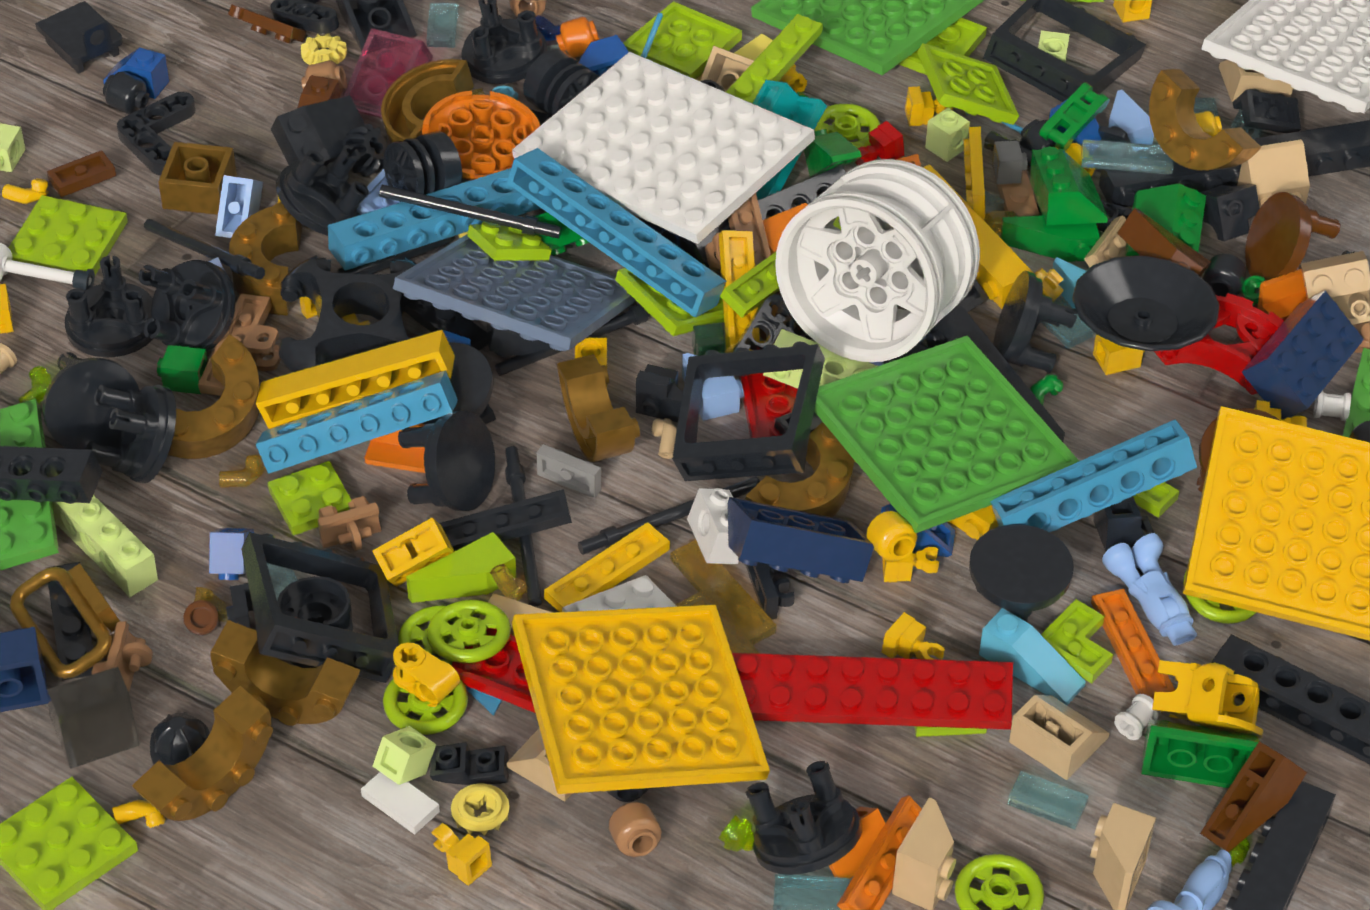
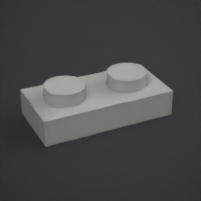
M544 444L537 451V475L593 498L601 491V467Z

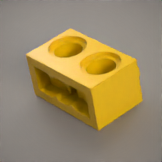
M434 518L428 519L372 550L386 579L396 587L406 582V576L455 552L441 524Z

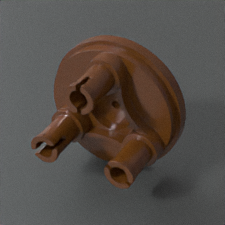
M1279 192L1272 195L1258 210L1248 232L1245 260L1250 276H1262L1267 281L1301 269L1300 264L1306 254L1311 233L1314 232L1333 239L1340 231L1341 224L1339 220L1319 215L1316 210L1309 209L1294 194Z

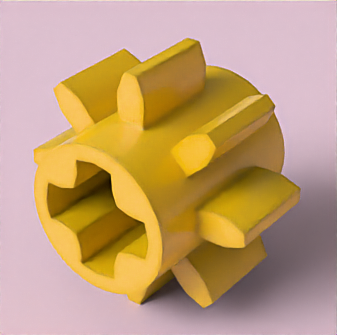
M1041 267L1034 273L1036 278L1042 280V295L1052 298V302H1054L1064 291L1059 285L1064 278L1054 268L1046 272Z

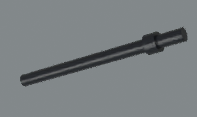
M381 185L379 197L522 230L523 234L531 236L540 234L557 239L561 236V226L540 222L539 218L526 215L523 218L387 185Z
M147 219L144 223V228L147 231L208 258L214 259L218 257L220 262L229 266L234 273L241 276L249 275L258 280L265 276L264 268L253 264L251 259L243 255L230 254L153 219Z
M640 304L630 307L628 312L612 318L591 334L590 338L600 337L630 324L639 325L648 321V317L652 315ZM549 348L523 356H515L495 364L498 375L502 376L562 351Z
M509 446L505 449L507 462L505 477L507 484L511 487L512 500L515 503L526 500L523 485L526 481L524 467L520 464L518 448ZM528 534L518 537L528 603L531 606L538 607L542 604L532 535Z
M755 476L723 489L730 490L733 498L749 493L760 480ZM695 499L617 528L613 525L602 529L599 535L578 542V549L584 555L602 547L609 548L647 522L656 528L688 516Z

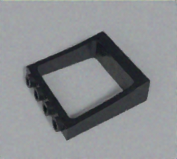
M1027 0L992 34L983 59L1064 102L1084 82L1091 85L1093 91L1099 95L1140 60L1146 44L1137 40L1131 33H1124L1111 26L1108 21L1100 20L1087 13L1084 8L1075 7L1064 0ZM1040 12L1119 54V56L1096 74L1087 75L1015 36V34L1034 13Z
M799 341L795 342L792 347L783 348L769 344L764 346L763 350L752 351L738 347L732 353L722 354L715 350H709L705 355L688 358L672 457L684 481L804 473L811 424L825 357L818 344L808 345L805 342ZM803 369L788 430L784 435L697 443L702 388L707 378Z
M249 532L241 551L253 604L259 653L314 667L323 665L328 657L360 669L358 677L386 683L395 666L393 653L399 644L387 579L380 565L367 562L362 557L350 558L338 555L331 549L319 550L307 547L300 541L291 543L276 539L272 534L260 535ZM267 563L320 577H329L336 581L365 588L369 594L373 636L283 614L278 606Z

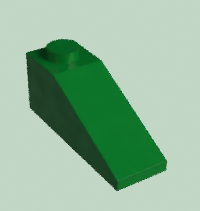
M827 129L814 131L815 140L804 149L810 177L817 176L840 165H843L845 168L862 157L860 150L840 133L828 134Z
M1042 215L1003 217L1000 238L1013 248L1054 259L1058 257L1066 262L1085 261L1084 258L1099 240L1100 236L1096 223L1046 225Z

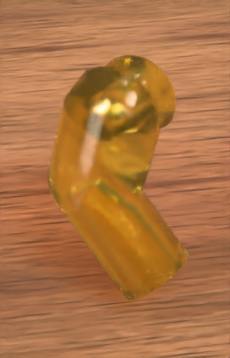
M247 456L245 460L246 466L240 471H220V488L247 487L264 473L265 466L262 465L261 456Z
M499 564L491 570V576L505 597L519 601L522 595L526 593V583L520 578H513L505 564Z

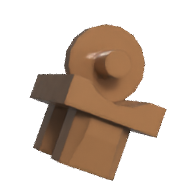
M364 496L352 499L348 503L349 510L338 513L336 507L331 505L320 508L318 526L320 542L323 548L351 542L355 551L361 550V539L381 532L379 508L376 502L370 504Z
M127 621L117 622L115 632L111 634V648L104 657L107 661L98 662L92 669V676L99 685L113 684L119 693L130 691L134 672L138 671L139 667L149 665L153 657L152 649L145 645V639L137 638L129 632Z

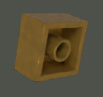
M174 142L158 181L162 208L218 215L224 175L237 176L233 148Z

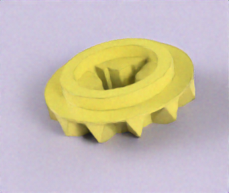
M329 33L325 36L317 34L315 38L309 37L306 39V43L301 44V57L309 65L329 60L339 64L347 55L346 42L341 41L340 36L331 37Z
M484 783L472 784L460 790L453 798L451 815L456 822L457 828L463 827L469 834L476 831L481 832L485 836L488 830L495 829L499 831L501 824L504 821H508L509 800L501 789L493 785ZM486 802L487 812H482L480 816L475 817L474 810H479Z

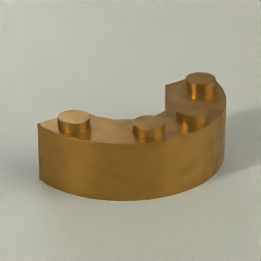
M444 59L422 64L400 76L389 87L382 101L381 115L390 144L408 138L415 139L422 135L424 121L422 119L437 102L450 95L473 89L474 84L466 60Z
M1181 69L1160 71L1151 90L1149 117L1152 131L1158 144L1173 161L1194 170L1223 169L1246 162L1261 149V146L1241 127L1222 129L1214 137L1204 132L1197 123L1194 112L1195 98L1200 88Z
M281 202L260 210L244 220L231 237L229 253L243 255L251 259L253 264L265 269V276L260 280L249 275L241 276L232 272L234 286L238 294L270 297L272 308L269 313L288 316L290 302L282 299L280 284L289 273V269L286 266L276 265L270 261L286 252L299 251L302 226L286 210Z
M229 334L211 357L213 377L224 387L220 399L211 407L200 411H183L176 408L175 431L168 455L185 459L212 457L237 445L252 429L259 413L256 405L260 388L258 370L248 349L232 335Z
M594 354L557 363L559 382L567 416L573 434L585 458L590 462H595L632 452L635 438L640 437L639 425L636 418L630 417L625 407L613 409L606 384H609L606 366H601Z
M822 422L810 433L806 461L812 466L814 474L803 481L793 483L777 481L766 476L746 495L745 500L834 517L841 509L847 497L854 459Z
M227 620L210 652L214 668L213 672L227 689L233 693L241 686L269 710L271 717L277 718L283 724L289 726L296 724H318L336 717L341 712L360 673V669L328 657L324 664L317 668H300L278 658L262 655L259 653L257 631Z
M241 686L213 710L215 720L212 730L203 745L193 755L175 765H164L161 761H158L131 785L166 818L174 821H186L200 817L210 811H218L224 807L228 798L240 786L247 785L255 775L254 769L266 749L269 738L273 733V728L271 727L269 710Z

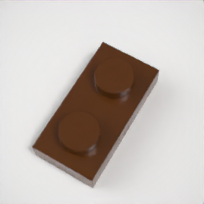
M100 150L48 170L47 176L60 197L115 177L116 171L105 153Z

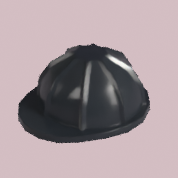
M187 712L168 714L154 728L151 734L150 755L153 764L161 761L164 765H175L185 761L206 741L210 734L208 727L201 720L189 715Z

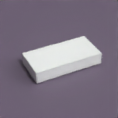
M381 772L361 788L363 798L414 835L440 812L438 803L409 782L398 785Z

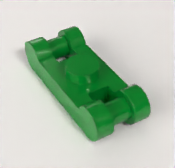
M1084 82L1043 125L1039 135L1045 140L1051 139L1056 143L1058 149L1066 151L1082 130L1098 113H1101L1107 107L1110 98L1104 94L1098 95L1093 91L1091 85ZM1060 125L1067 129L1064 133L1057 130Z

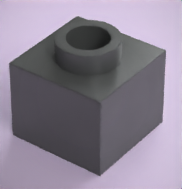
M1018 140L994 142L992 167L997 184L1021 183L1022 171L1027 170V155L1025 152H1021Z

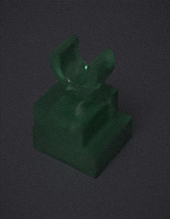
M721 322L693 326L692 348L694 355H705L709 350H715L721 354L725 352L724 332Z

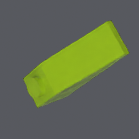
M492 532L406 576L408 599L411 603L490 594L516 580V558Z

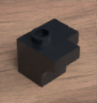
M1221 185L1199 192L1206 195L1203 222L1213 227L1218 240L1227 241L1248 234V218L1255 216L1260 209L1256 185Z
M647 364L645 371L640 370L636 378V413L664 420L667 418L678 423L683 391L678 388V371Z
M1133 496L1094 513L1093 522L1105 551L1118 543H1126L1132 549L1136 541L1141 537L1154 533L1148 517L1141 516Z

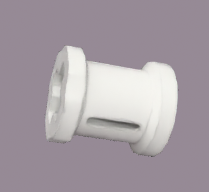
M1322 391L1314 402V418H1320L1323 415L1340 417L1341 421H1346L1350 413L1351 393L1336 395L1327 394Z
M1137 694L1132 700V705L1125 712H1120L1115 716L1114 724L1122 735L1130 740H1138L1142 736L1143 729L1148 725L1149 719L1158 720L1161 716V711L1152 710L1153 699L1150 696Z

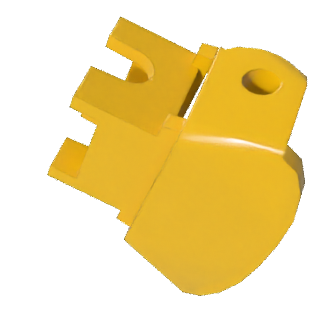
M1159 661L1158 673L1175 676L1178 687L1173 692H1155L1152 710L1170 713V718L1190 720L1210 729L1255 735L1259 739L1263 738V729L1256 726L1259 705V687L1257 682L1248 677L1234 674L1232 669L1215 662L1200 665L1198 663ZM1238 694H1243L1245 697L1244 703L1237 706L1234 699Z

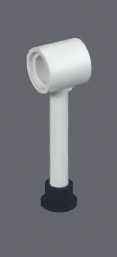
M0 243V281L9 272L72 284L73 288L87 290L94 285L95 272L93 269L71 272L13 261L11 250L6 245Z

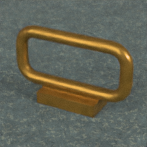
M80 563L69 571L60 567H50L38 572L15 589L10 600L12 614L21 628L35 627L42 659L48 669L56 677L63 679L74 678L100 662L111 648L112 637L110 632L115 631L117 622H121ZM54 580L61 584L98 639L96 646L91 651L68 665L60 661L24 606V601L30 594Z

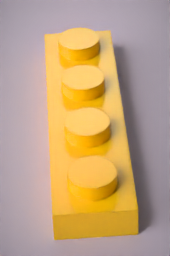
M981 126L969 127V139H963L966 202L983 220H986Z
M722 230L719 233L721 277L726 280L724 289L755 267L752 231ZM723 300L726 349L738 342L758 307L741 318ZM753 328L752 336L758 342H760L759 328Z
M647 522L544 589V599L558 612H562V608L615 587L669 551L670 541Z

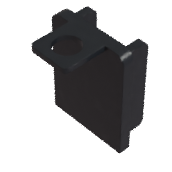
M86 1L35 23L36 29L45 37L46 43L78 74L84 72L83 63L106 52H109L113 57L120 54L119 46L123 43L122 35Z

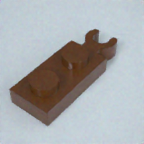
M231 4L228 12L229 16L251 23V30L267 35L268 30L275 32V39L291 44L292 39L303 42L306 34L304 30Z

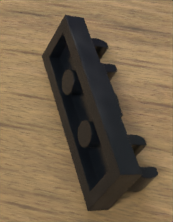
M758 562L757 566L745 564L765 621L777 619L778 606L789 607L794 604V592L781 593L789 591V579L782 578L773 583L772 578L775 577V571L769 564Z

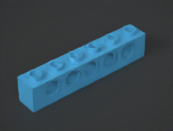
M445 370L265 430L256 442V447L269 474L453 412L458 399Z
M1175 419L999 496L990 502L999 527L1022 524L1052 532L1113 504H1118L1140 492L1150 490L1154 486L1172 478L1179 477L1197 468L1189 436Z

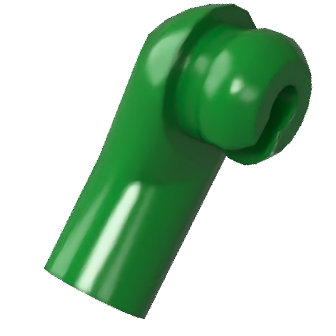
M1047 374L1033 384L1030 390L1043 405L1044 396L1048 392L1056 396L1058 392L1061 393L1064 384L1062 380L1057 378V375Z

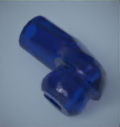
M536 16L537 28L543 34L546 41L557 40L556 35L561 34V25H554L545 17Z

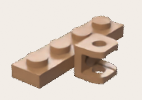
M755 193L728 217L730 230L727 231L753 232L755 266L768 258L771 253ZM717 233L712 238V242L708 243L705 247L709 268L721 271L719 233Z
M240 294L235 304L234 317L230 328L223 339L216 345L211 357L230 334L248 349L255 361L257 370L272 371L278 368L281 359L279 357V345L275 343L279 338V333L276 328L264 326L272 308L270 297ZM266 355L273 356L270 360H263V357ZM210 357L198 383L200 393L221 396L224 387L213 377Z

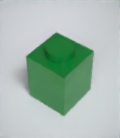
M168 345L164 357H160L157 363V376L161 377L162 385L169 387L175 392L201 394L198 383L208 364L206 349Z

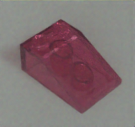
M371 28L343 97L351 96L360 113L382 118L381 105L389 87L409 70L431 62L433 55L421 40Z

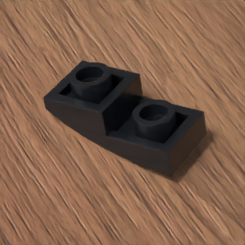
M467 742L436 746L431 758L430 777L433 781L462 785L508 783L507 762L509 760V753L505 745L470 750Z

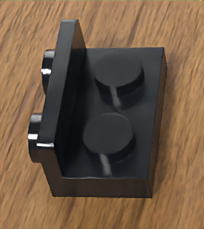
M1249 89L1232 102L1234 109L1242 110L1244 126L1280 133H1292L1301 130L1297 98Z

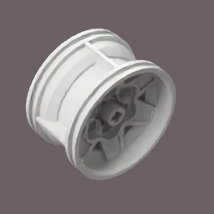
M895 159L873 160L848 171L796 214L782 232L776 251L777 282L789 312L798 325L818 344L839 356L861 362L887 361L907 353L916 346L944 316L951 312L967 296L975 282L979 269V239L976 227L966 206L954 190L938 176L925 168L906 161ZM838 216L840 219L841 230L833 225L835 219ZM897 305L907 310L897 309Z

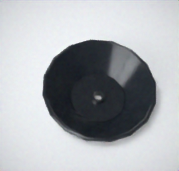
M1143 255L1114 257L1091 266L1077 279L1072 297L1079 318L1096 335L1122 347L1149 352L1178 350L1201 341L1216 326L1220 309L1212 287L1194 271L1170 260Z

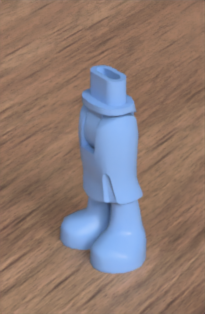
M1151 533L1141 537L1136 541L1132 550L1126 543H1118L1112 546L1103 555L1102 562L1104 566L1129 588V593L1139 601L1149 621L1160 630L1159 633L1163 637L1168 636L1174 646L1195 639L1197 633L1192 627L1193 618L1189 614L1187 604L1171 584L1168 573H1163L1159 566L1158 559L1163 552V542L1159 536ZM1136 567L1142 571L1143 576L1139 575Z
M1219 850L1215 856H1208L1204 862L1200 863L1192 871L1174 903L1157 900L1150 904L1147 910H1212L1227 888L1229 873L1232 870L1231 855L1226 850Z

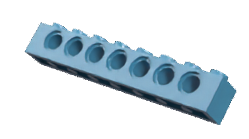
M539 148L514 158L507 184L693 317L696 318L717 306L726 283L725 279Z
M511 168L426 194L514 216L540 209L538 205L507 184ZM400 202L329 224L328 249L343 269L348 270L468 232L469 224H482L484 221Z

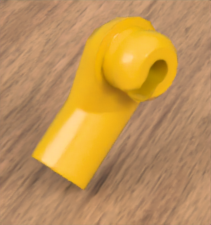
M36 178L31 181L32 187L25 189L6 184L2 190V197L22 204L38 201L42 195H48V182L44 179Z
M135 800L112 807L114 819L118 824L145 817L147 826L153 828L164 824L166 821L165 816L146 800Z

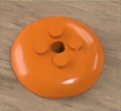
M464 91L445 97L428 111L423 121L422 135L440 131L450 137L457 148L461 160L462 178L474 180L512 168L514 161L512 149L541 125L535 114L527 106L510 96L490 91V95H472V91Z

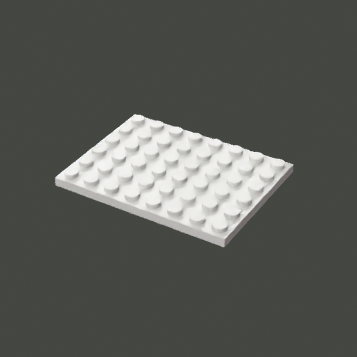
M1249 0L1204 39L1202 50L1209 52L1215 58L1230 60L1237 63L1240 68L1252 69L1264 74L1268 79L1283 81L1290 84L1296 90L1308 91L1318 95L1323 101L1336 102L1345 106L1351 112L1365 113L1370 108V0Z
M629 52L513 148L512 153L513 157L516 158L539 148L629 213L699 244L813 142L815 135L814 130Z

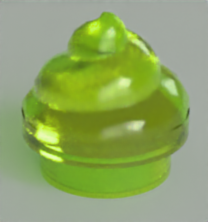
M734 815L718 836V839L725 843L723 847L728 851L732 850L734 852L741 851L742 849L752 851L754 843L752 823L745 817L742 820L737 815Z

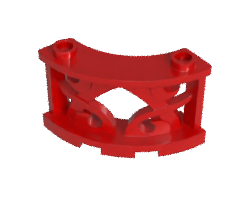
M1227 293L1226 297L1215 295L1220 309L1217 324L1214 328L1222 325L1234 327L1244 343L1224 345L1214 341L1207 334L1201 341L1178 350L1154 351L1165 365L1188 363L1215 369L1234 379L1251 395L1258 393L1242 374V371L1282 325L1284 320L1271 311L1268 315L1253 307L1254 302L1230 293Z

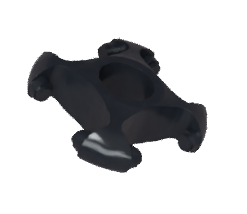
M317 255L298 264L282 280L280 294L282 299L287 302L296 301L300 297L310 298L316 307L319 321L311 337L305 340H295L294 338L286 337L281 340L279 344V357L291 372H297L410 339L403 325L402 314L406 304L413 299H409L404 296V293L394 290L393 286L395 277L415 266L416 263L407 258L395 260V262L390 261V274L331 272V260L317 257ZM422 299L419 300L420 302H422V303H424V304H426V305H432V304H433V303H431V302H428V301H425V300H422ZM355 313L369 315L379 321L369 325H355L342 320V318Z

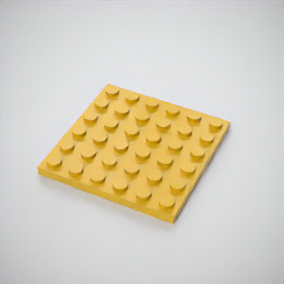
M1221 406L1218 411L1182 594L1370 641V443Z
M716 605L514 614L512 627L557 794L767 780L770 769Z

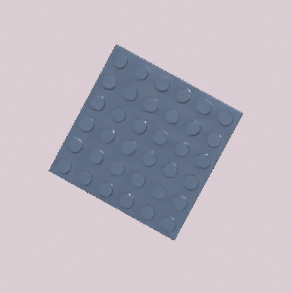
M467 234L395 277L393 286L394 290L404 293V296L409 299H422L433 303L432 305L435 308L441 310L451 309L460 312L466 319H480L491 323V326L495 329L511 330L520 333V336L526 340H540L559 351H569L636 301L615 280L616 277L550 255L549 260L494 261Z

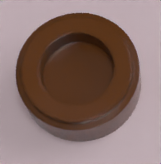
M205 600L194 601L184 612V624L190 632L196 635H208L218 627L220 614L212 603Z

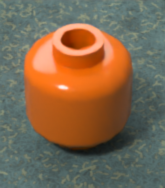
M584 16L563 22L560 26L561 34L556 35L560 50L567 51L573 58L582 56L590 42L600 40L594 21H588Z

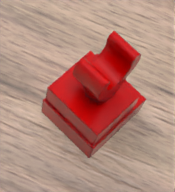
M888 121L878 125L877 128L868 133L871 146H861L858 148L862 157L855 161V164L858 166L865 162L876 160L877 156L881 159L892 158L896 160L905 156L903 135Z

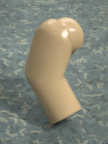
M667 418L665 420L655 419L653 421L652 434L656 437L661 436L658 455L662 458L672 459L677 428Z

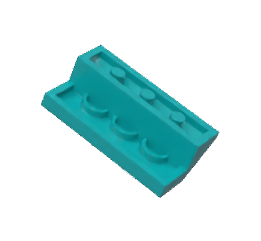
M765 80L753 102L754 105L813 130L827 108V105L821 99L799 96L787 83ZM802 151L756 192L757 200L781 191Z

